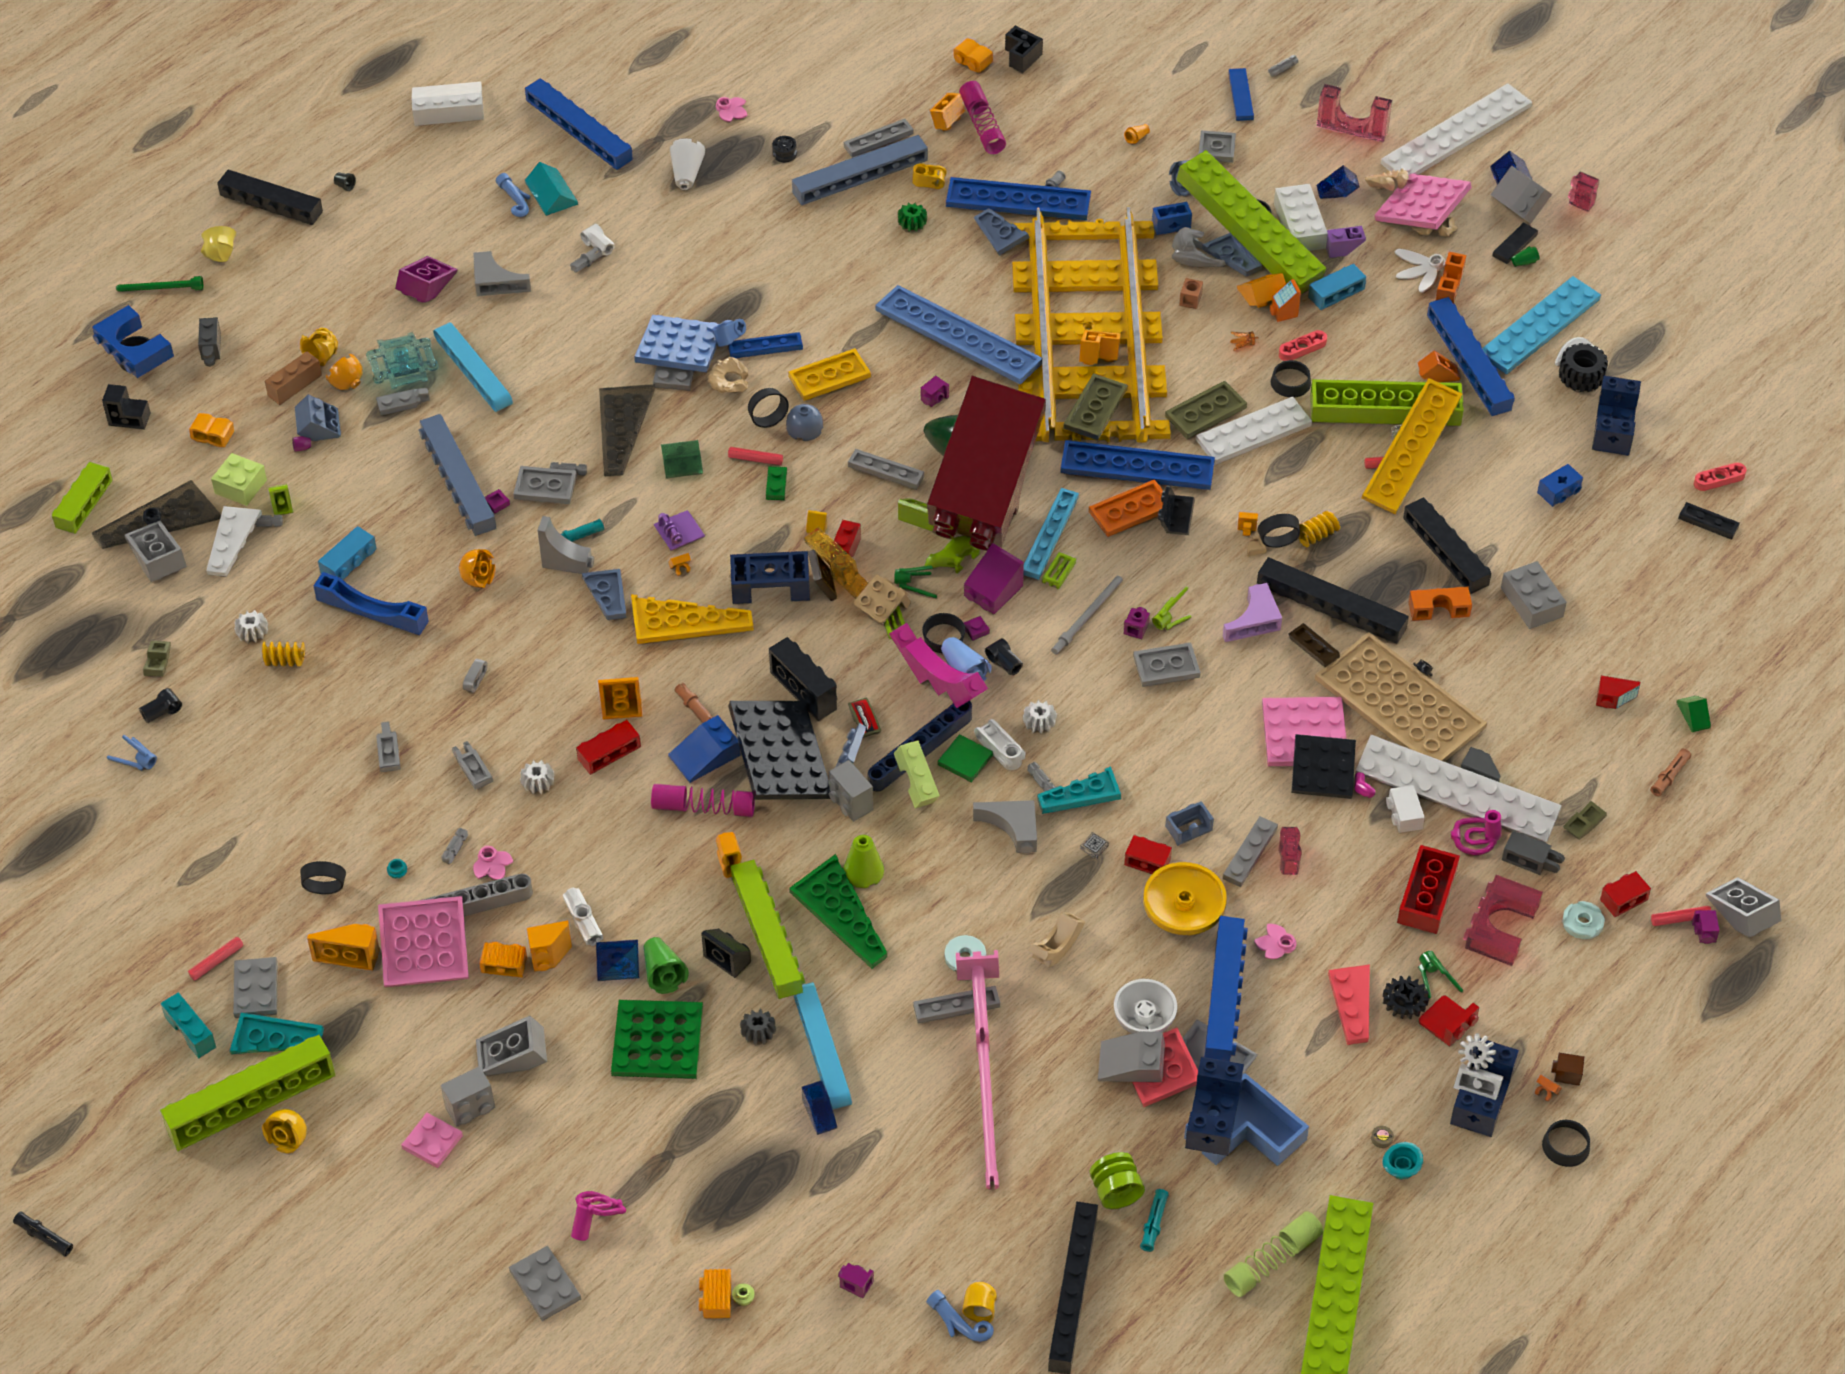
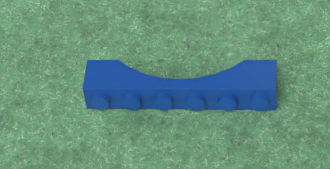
M322 572L313 585L317 601L419 636L429 622L425 606L411 601L392 603L372 598L356 590L340 577Z

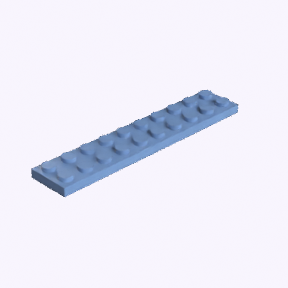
M899 285L875 305L877 312L1020 385L1042 365V357Z

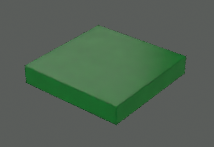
M959 734L938 760V766L972 783L993 756V751Z

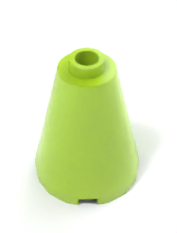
M859 835L854 838L843 867L850 884L856 888L865 889L869 888V885H876L884 875L883 862L872 838L868 835Z

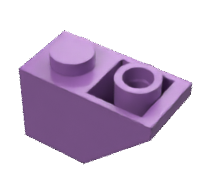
M1362 226L1327 230L1326 250L1329 258L1347 256L1366 241Z

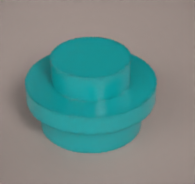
M393 859L387 866L388 875L395 879L402 878L408 871L407 864L401 859Z

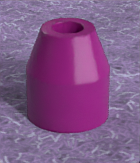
M304 436L292 437L294 452L305 451L311 448V439Z

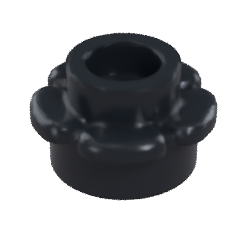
M151 507L144 511L142 519L149 525L161 521V513L158 509Z

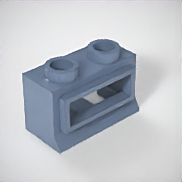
M1200 801L1196 804H1190L1180 811L1170 813L1166 816L1165 827L1178 846L1213 831L1214 818L1203 802ZM1196 819H1199L1202 823L1200 825L1192 823L1189 826V830L1181 832L1178 828Z

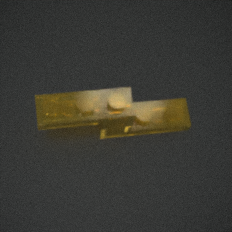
M819 527L804 538L805 543L830 565L833 578L856 599L869 584L858 573L856 561Z

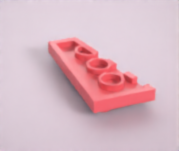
M1370 964L1329 970L1328 976L1347 1045L1368 1042Z

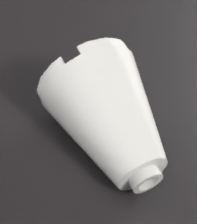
M692 139L675 140L673 145L670 146L675 183L680 189L687 190L694 184L705 155V147L698 141L697 144L693 143Z

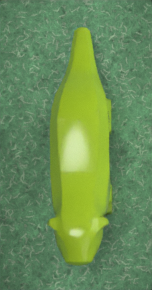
M958 536L951 539L940 552L930 554L924 566H933V569L937 567L955 568V573L958 574L963 569L960 563L964 560V557L971 555V558L975 559L980 555V549L969 544L970 537Z

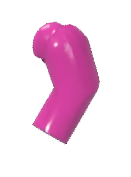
M1357 772L1355 774V791L1364 797H1374L1375 789L1365 782V774Z

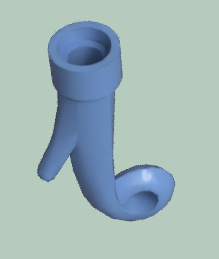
M501 173L495 181L516 202L517 205L511 208L512 214L516 217L526 216L529 213V207L524 198L530 199V195L515 186L507 173Z
M940 1290L934 1291L928 1297L926 1303L939 1313L951 1337L955 1336L954 1327L974 1341L982 1342L992 1337L994 1329L991 1323L980 1321L972 1329L949 1304L946 1296ZM980 1328L987 1329L985 1333H978Z

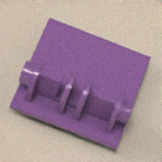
M688 510L672 517L661 513L658 516V522L654 524L671 551L705 537Z

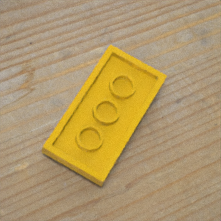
M856 348L788 371V377L803 401L871 378V372Z

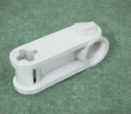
M990 719L986 725L974 729L975 736L984 747L993 751V756L1005 769L1016 770L1021 766L1026 752L994 719Z

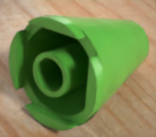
M653 937L645 942L643 948L649 987L659 994H667L679 989L678 985L682 982L684 984L689 976L686 964L661 938Z

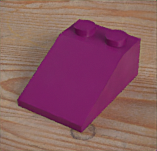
M426 256L399 269L395 289L401 291L404 295L416 298L419 302L426 303L434 299L457 273L458 269L430 256Z

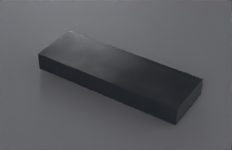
M1523 222L1493 251L1492 256L1508 264L1511 261V257L1518 254L1538 235V230Z
M1688 502L1685 503L1678 517L1682 521L1731 540L1740 525V522Z

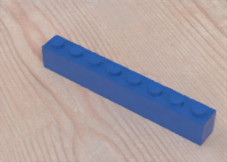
M540 78L525 87L527 102L614 169L618 170L633 160L632 147L628 143H625L618 135L609 131L606 126L600 124L594 117L588 115L584 109L579 108L572 100L567 99L560 91L554 89L550 83Z
M1449 297L1430 302L1427 312L1428 318L1490 415L1495 416L1512 411L1513 402L1515 401L1514 394L1507 388L1505 380L1501 379L1497 368L1490 362L1488 354L1483 351L1480 342L1474 337L1472 329L1466 325L1465 319L1457 311L1456 305L1452 303Z
M1220 916L1204 1054L1206 1058L1229 1062L1231 1055L1235 1056L1237 1043H1233V1039H1237L1238 1026H1234V1023L1239 1021L1240 1009H1236V1005L1240 1006L1241 993H1238V989H1242L1243 976H1239V973L1244 971L1245 960H1241V956H1245L1246 944L1242 942L1247 939L1248 928L1244 927L1245 919L1227 916Z

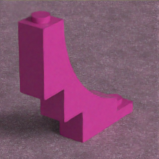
M908 623L889 633L919 683L921 684L928 679L938 696L944 692L948 693L956 708L988 689L978 672L964 673L944 662L921 637L916 638Z

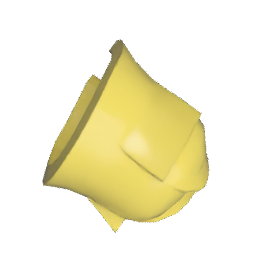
M215 226L205 230L201 234L204 240L201 253L205 257L217 262L228 261L233 251L236 231L226 226Z

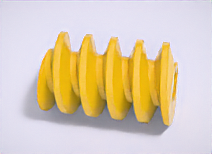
M1324 511L1322 514H1318L1316 517H1312L1310 520L1299 524L1300 535L1298 539L1303 546L1309 547L1310 544H1315L1316 540L1321 541L1322 537L1327 538L1328 534H1334V530L1338 532L1340 530V523L1332 512Z
M264 641L262 644L264 664L270 666L272 662L273 666H278L280 662L281 666H286L288 662L290 667L294 666L295 663L298 667L302 666L305 658L304 642H302L301 647H298L297 642H294L293 647H290L289 642H286L285 647H282V643L278 642L277 647H275L273 641H271L269 647H267Z

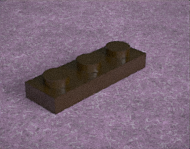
M1304 623L1288 633L1289 638L1324 667L1340 658L1338 650Z

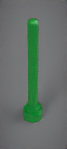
M194 276L190 280L119 284L116 286V290L124 292L191 287V289L198 291L204 289V282L202 276Z

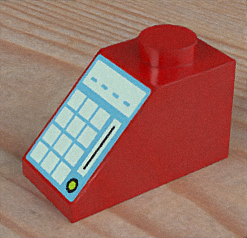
M1601 675L1596 706L1617 709L1638 696L1641 682Z

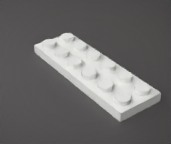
M1290 397L1196 435V441L1208 456L1215 457L1214 465L1308 428L1312 426V420L1294 397Z

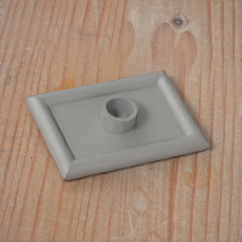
M1199 1020L1194 1022L1183 1037L1197 1069H1199L1201 1057H1204L1208 1026ZM1237 1043L1235 1056L1231 1055L1230 1062L1244 1064V1074L1258 1054Z

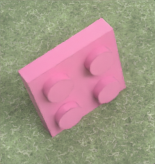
M426 1113L401 1145L403 1150L438 1168L463 1137L462 1131Z

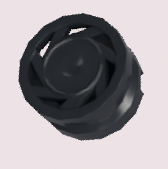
M784 135L773 140L772 151L775 160L786 163L796 158L797 144L794 138Z

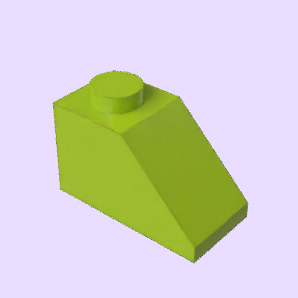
M282 484L268 487L274 515L293 513L288 485Z

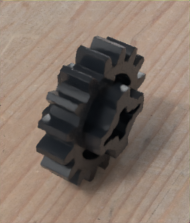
M1400 976L1399 981L1392 978L1391 984L1387 983L1383 990V1004L1387 1005L1386 1010H1393V1016L1400 1014L1401 1019L1404 1018V1015H1407L1409 1019H1412L1413 1014L1419 1017L1420 1012H1425L1429 1001V992L1425 990V984L1418 985L1419 979L1411 981V976H1408L1407 980Z

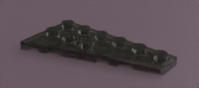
M655 384L599 388L604 477L624 474L654 394Z
M190 480L92 532V536L102 549L128 543L125 534L148 525L143 521L142 517L144 511L151 507L158 509L161 513V522L168 532L219 520L221 514L195 483Z

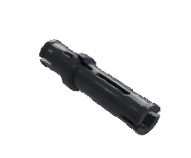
M21 1211L15 1215L13 1223L26 1230L29 1236H35L60 1252L63 1256L70 1254L73 1244L44 1227L41 1221L34 1220Z

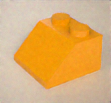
M1283 273L1268 274L1237 285V289L1250 306L1257 305V308L1268 305L1267 302L1272 300V297L1286 285Z
M568 920L527 928L534 972L555 968L572 948Z

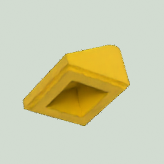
M808 510L806 532L825 535L827 513Z

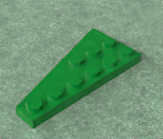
M836 854L789 888L790 894L871 969L888 957L880 937L875 932L870 918L867 917L864 907L852 884H850L845 870L841 867Z

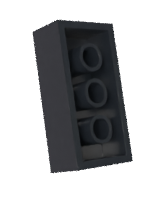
M786 637L769 648L770 673L798 701H805L808 712L817 721L837 710L836 682L832 678L827 677L820 666H816L811 657L800 650L796 642H792Z

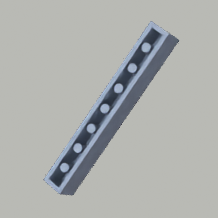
M919 135L907 138L792 179V193L802 206L928 161V147Z
M438 414L420 420L421 428L418 429L419 435L422 440L425 439L427 451L432 452V460L435 465L439 466L438 470L441 478L445 477V485L448 491H452L451 495L454 503L459 504L460 515L462 517L465 516L468 530L472 529L475 536L495 530V516L442 415Z

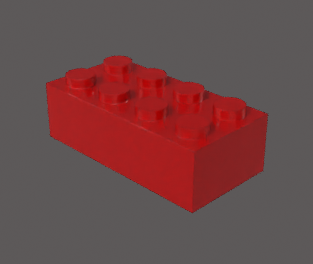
M1420 845L1399 908L1398 924L1434 934L1438 933L1458 870L1460 855Z

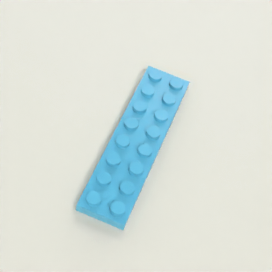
M1572 276L1482 349L1488 354L1492 365L1507 375L1598 302L1601 294Z

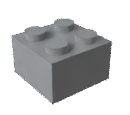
M850 760L829 771L830 780L828 783L831 791L829 796L834 803L840 806L842 813L846 817L849 816L854 822L873 811V786Z
M480 1066L440 1085L445 1108L456 1127L461 1124H467L472 1119L487 1114L495 1108L491 1084Z

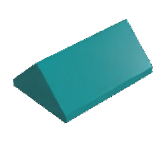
M539 162L525 179L527 187L546 216L578 205L577 199L557 168Z

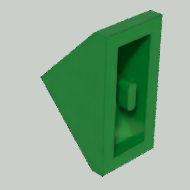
M1695 695L1676 701L1691 732L1711 728L1707 698Z

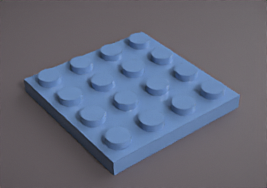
M652 315L634 356L635 363L707 373L717 348V341L712 328L719 324L681 319L679 317Z

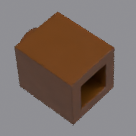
M1559 1052L1557 1060L1552 1062L1551 1073H1555L1554 1082L1580 1086L1585 1056Z

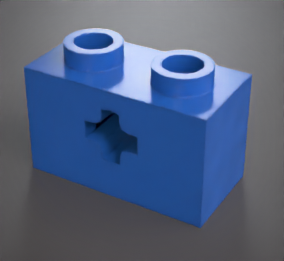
M1188 202L1153 208L1152 222L1156 235L1178 232L1179 229L1184 227L1191 228L1192 212Z
M1566 464L1541 479L1537 493L1553 507L1558 503L1564 502L1571 495L1579 493L1582 488L1583 477L1569 464Z

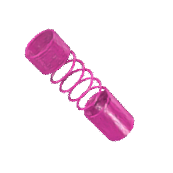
M968 81L960 87L959 93L972 118L985 151L988 154H998L1005 148L1006 140L1000 127L997 125L996 119H994V114L991 113V108L980 84L977 81ZM989 113L986 117L978 119L981 115ZM992 119L985 125H981V123L976 124L977 120ZM995 125L993 128L983 131L988 126ZM979 126H986L982 131L979 130ZM994 139H998L996 142L989 143Z
M654 784L652 787V809L685 812L691 799L692 811L694 813L697 812L701 802L702 810L706 814L712 800V809L715 815L719 812L721 803L724 814L728 815L732 802L734 816L753 817L755 800L752 791L744 792L737 790L735 793L733 790L730 806L726 813L724 789H722L717 812L714 809V789H711L708 808L705 812L703 787L701 788L699 802L695 811L693 807L692 786L687 806L686 786Z

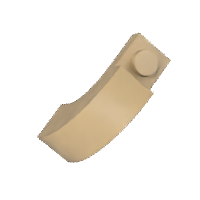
M1061 912L1049 935L1041 942L1031 943L1028 951L1033 953L1032 958L1048 967L1057 964L1075 943L1085 921L1069 912Z

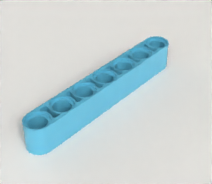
M451 322L433 330L440 346L495 412L513 404L507 389Z
M814 982L803 984V993L794 995V999L829 1108L833 1110L852 1105L850 1091Z

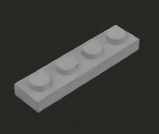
M902 119L844 142V148L853 158L913 134V128L906 119Z
M855 449L848 460V467L916 490L924 478V471Z
M1259 816L1223 873L1224 880L1239 887L1243 885L1278 829V824Z
M996 986L986 987L987 1010L1000 1008ZM973 990L914 1001L913 1008L917 1023L974 1013Z

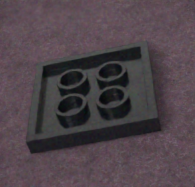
M1296 734L1291 793L1352 799L1356 740Z

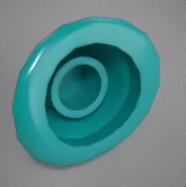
M1396 1143L1385 1152L1382 1159L1383 1167L1386 1172L1396 1179H1408L1421 1170L1423 1154L1414 1143Z

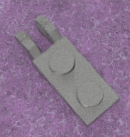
M468 741L463 743V747L467 752L463 755L456 746L452 748L458 764L475 790L493 782L492 775Z

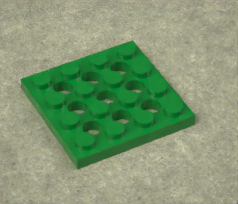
M619 1000L611 1076L697 1079L703 1002ZM641 1017L644 1020L641 1023H634L633 1019ZM657 1018L665 1020L662 1024L654 1023V1020ZM677 1019L686 1020L682 1025L675 1023ZM635 1035H639L642 1037V1039L639 1041L631 1040V1038ZM655 1036H661L663 1037V1040L660 1042H654L652 1038ZM680 1036L684 1038L680 1043L673 1041L675 1037ZM633 1053H637L640 1055V1057L635 1060L629 1058V1056ZM653 1054L661 1055V1058L658 1060H652L650 1057ZM674 1055H681L683 1057L679 1061L671 1059Z

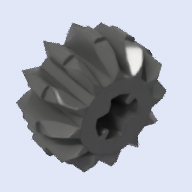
M760 1008L758 1012L751 1010V1015L744 1014V1020H741L740 1028L741 1035L746 1038L747 1043L753 1041L756 1046L760 1041L765 1044L766 1039L772 1040L773 1034L776 1032L775 1019L771 1017L769 1011L763 1013Z

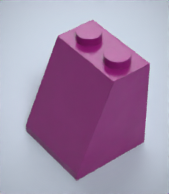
M993 543L965 581L964 596L969 601L980 605L984 610L995 614L1023 587L1024 562Z

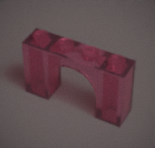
M1324 84L1319 99L1317 127L1375 141H1385L1389 131L1393 100L1375 96L1370 116L1354 118L1345 113L1341 108L1342 88Z
M1495 875L1493 882H1488L1485 890L1487 895L1486 897H1481L1478 905L1480 910L1478 913L1474 912L1471 920L1473 925L1471 928H1467L1463 939L1466 940L1465 949L1513 966L1520 950L1522 939L1495 928L1490 922L1489 916L1497 911L1508 910L1534 919L1540 906L1543 892Z

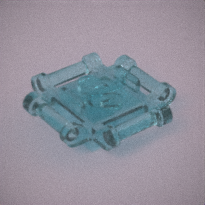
M413 332L384 341L383 339L377 340L378 349L370 350L366 353V358L370 362L374 374V382L380 384L384 380L389 379L391 389H397V386L418 381L427 382L428 378L425 370L435 371L439 368L431 349V340L429 338L416 340ZM419 348L424 349L427 361H423ZM382 357L385 371H380L377 358ZM416 372H419V373H420V374H416V375H411V376H407V377L395 379V377H399V376H404V375H408V374H412V373H416Z

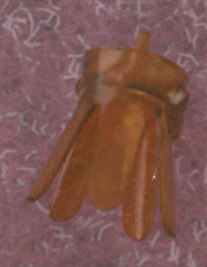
M1231 331V334L1240 338L1232 339L1230 343L1236 344V348L1233 349L1234 351L1247 345H1255V339L1259 337H1255L1253 331L1246 333Z

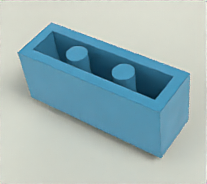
M1353 263L1309 285L1308 298L1320 310H1323L1364 290L1366 276Z
M357 526L318 560L320 573L325 572L345 579L352 570L360 566L369 555L375 552L377 549L375 537Z

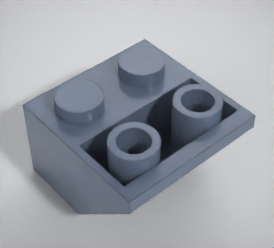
M309 394L295 406L298 435L308 437L311 441L333 439L341 436L339 412L335 406Z

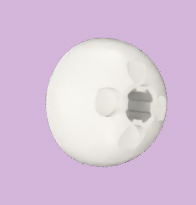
M1138 979L1125 984L1117 992L1114 999V1012L1120 1025L1131 1034L1140 1031L1164 1032L1175 1019L1177 1001L1173 992L1163 983L1152 979Z

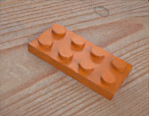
M1154 479L1089 506L1088 512L1105 535L1109 537L1157 517L1159 509H1162L1163 502H1161L1163 490Z

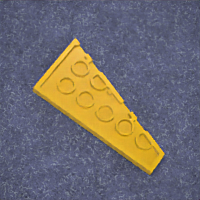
M631 594L637 644L754 630L751 610L729 607L727 609H718L714 605L704 607L698 606V603L670 599L660 601L655 600V597L645 599Z

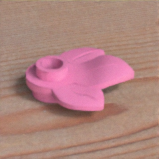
M728 97L719 98L716 102V110L719 111V117L726 122H731L733 118H745L747 112L742 106L746 100L739 97L732 99Z
M484 846L480 849L478 860L473 865L474 874L478 879L486 875L493 880L502 879L505 876V866L513 863V859L505 851H497L492 846Z
M1267 924L1268 935L1254 940L1259 949L1266 951L1265 958L1268 959L1281 958L1284 953H1291L1296 948L1295 938L1291 934L1286 933L1283 927L1276 924Z

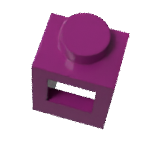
M936 375L920 387L921 401L930 407L941 402L943 398H949V384Z
M1143 607L1131 608L1127 619L1124 621L1123 634L1142 640L1149 625L1150 613Z
M1716 910L1695 911L1692 926H1694L1695 935L1699 937V943H1716L1720 932Z
M850 1263L846 1266L843 1265L838 1273L840 1288L863 1299L874 1282V1271L869 1269L866 1272L863 1267L859 1265L854 1266Z

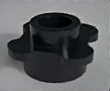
M1420 659L1418 663H1413L1417 667L1416 669L1424 675L1433 676L1431 673L1433 667L1426 661Z

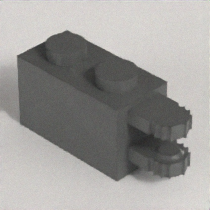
M218 317L199 318L198 347L201 359L209 367L214 366L216 359H220L221 330Z
M1513 831L1504 848L1502 861L1541 875L1543 869L1557 873L1560 870L1559 864L1564 862L1565 857L1563 854L1552 850V845L1531 838L1524 833Z

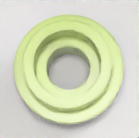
M739 1284L732 1291L733 1300L741 1306L750 1304L755 1296L754 1289L748 1284ZM747 1292L746 1295H740L739 1293Z

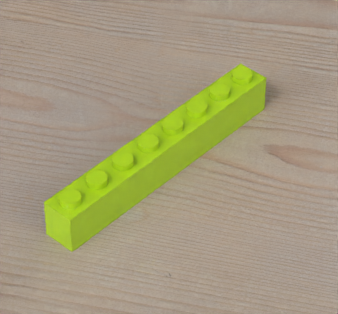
M754 859L731 865L734 886L778 999L803 993L802 984L805 983L803 972H799L797 969L799 968L797 957L791 954L793 953L791 942L786 941V929L784 925L780 926V914L778 911H774V899L768 895L769 887L767 881L763 882L762 880L764 877L761 867H757Z

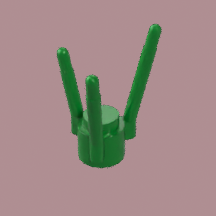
M933 566L895 569L894 583L899 584L900 588L937 598L936 594L907 585V583H911L912 576L931 575L930 571L924 572V570L933 569Z
M1426 951L1419 957L1421 964L1418 968L1425 984V990L1429 992V999L1432 996L1426 971L1433 973L1439 970L1459 992H1463L1461 986L1445 969L1433 951Z

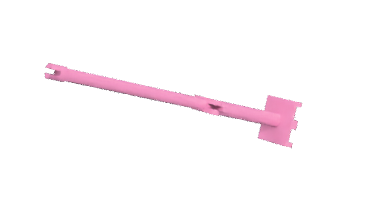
M994 950V955L981 956V951L973 952L972 957H960V953H956L957 980H972L986 1163L985 1180L986 1188L991 1190L990 1182H994L995 1189L999 1188L995 1150L985 979L999 978L998 950Z

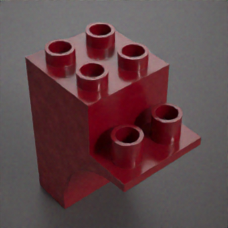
M973 375L971 376L927 502L928 521L930 525L934 526L932 530L934 534L946 539H954L956 533L970 537L969 544L983 551H987L993 543L1002 548L1013 514L1017 515L1025 474L1046 410L1045 398Z

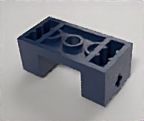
M1604 375L1599 395L1592 450L1630 455L1641 381Z
M808 551L730 555L733 604L752 603V588L790 587L791 601H810ZM768 568L774 569L772 572H766L765 570Z
M1493 1042V1046L1489 1047V1050H1496V1054L1489 1055L1494 1061L1492 1063L1486 1061L1488 1064L1486 1069L1480 1064V1069L1503 1076L1497 1099L1494 1100L1459 1089L1450 1121L1451 1125L1489 1137L1493 1135L1519 1053L1517 1049ZM1475 1046L1476 1049L1472 1053H1475L1476 1057L1479 1058L1482 1051L1478 1050V1047Z
M1201 1057L1192 1112H1190L1185 1149L1224 1156L1229 1155L1244 1064ZM1217 1110L1220 1114L1212 1116L1209 1115L1208 1111Z

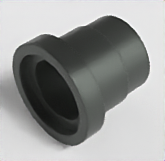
M338 172L334 176V184L346 191H351L356 184V177L351 173Z

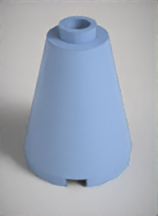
M956 637L947 638L942 643L941 650L948 665L964 673L978 672L983 681L987 679L985 675L987 672L990 673L992 669L988 660Z

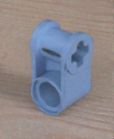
M725 320L713 327L712 331L719 347L729 345L743 335L746 331L744 320Z

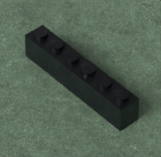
M229 169L217 182L219 194L224 198L276 213L302 223L313 225L323 212L320 198Z
M1423 497L1405 506L1403 519L1462 586L1469 588L1470 594L1489 586L1492 574L1489 567L1480 561L1478 555L1472 552L1467 543L1457 535L1454 528L1447 524L1445 518L1439 515L1431 503Z

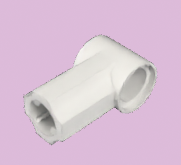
M594 224L580 233L585 245L598 247V251H601L602 255H610L615 248V244L604 235L602 228L598 224Z

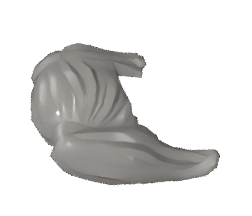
M1184 227L1179 229L1175 235L1172 245L1175 251L1172 259L1176 262L1192 267H1224L1226 264L1225 260L1210 258L1196 249H1202L1203 243L1197 238H1202L1204 232Z

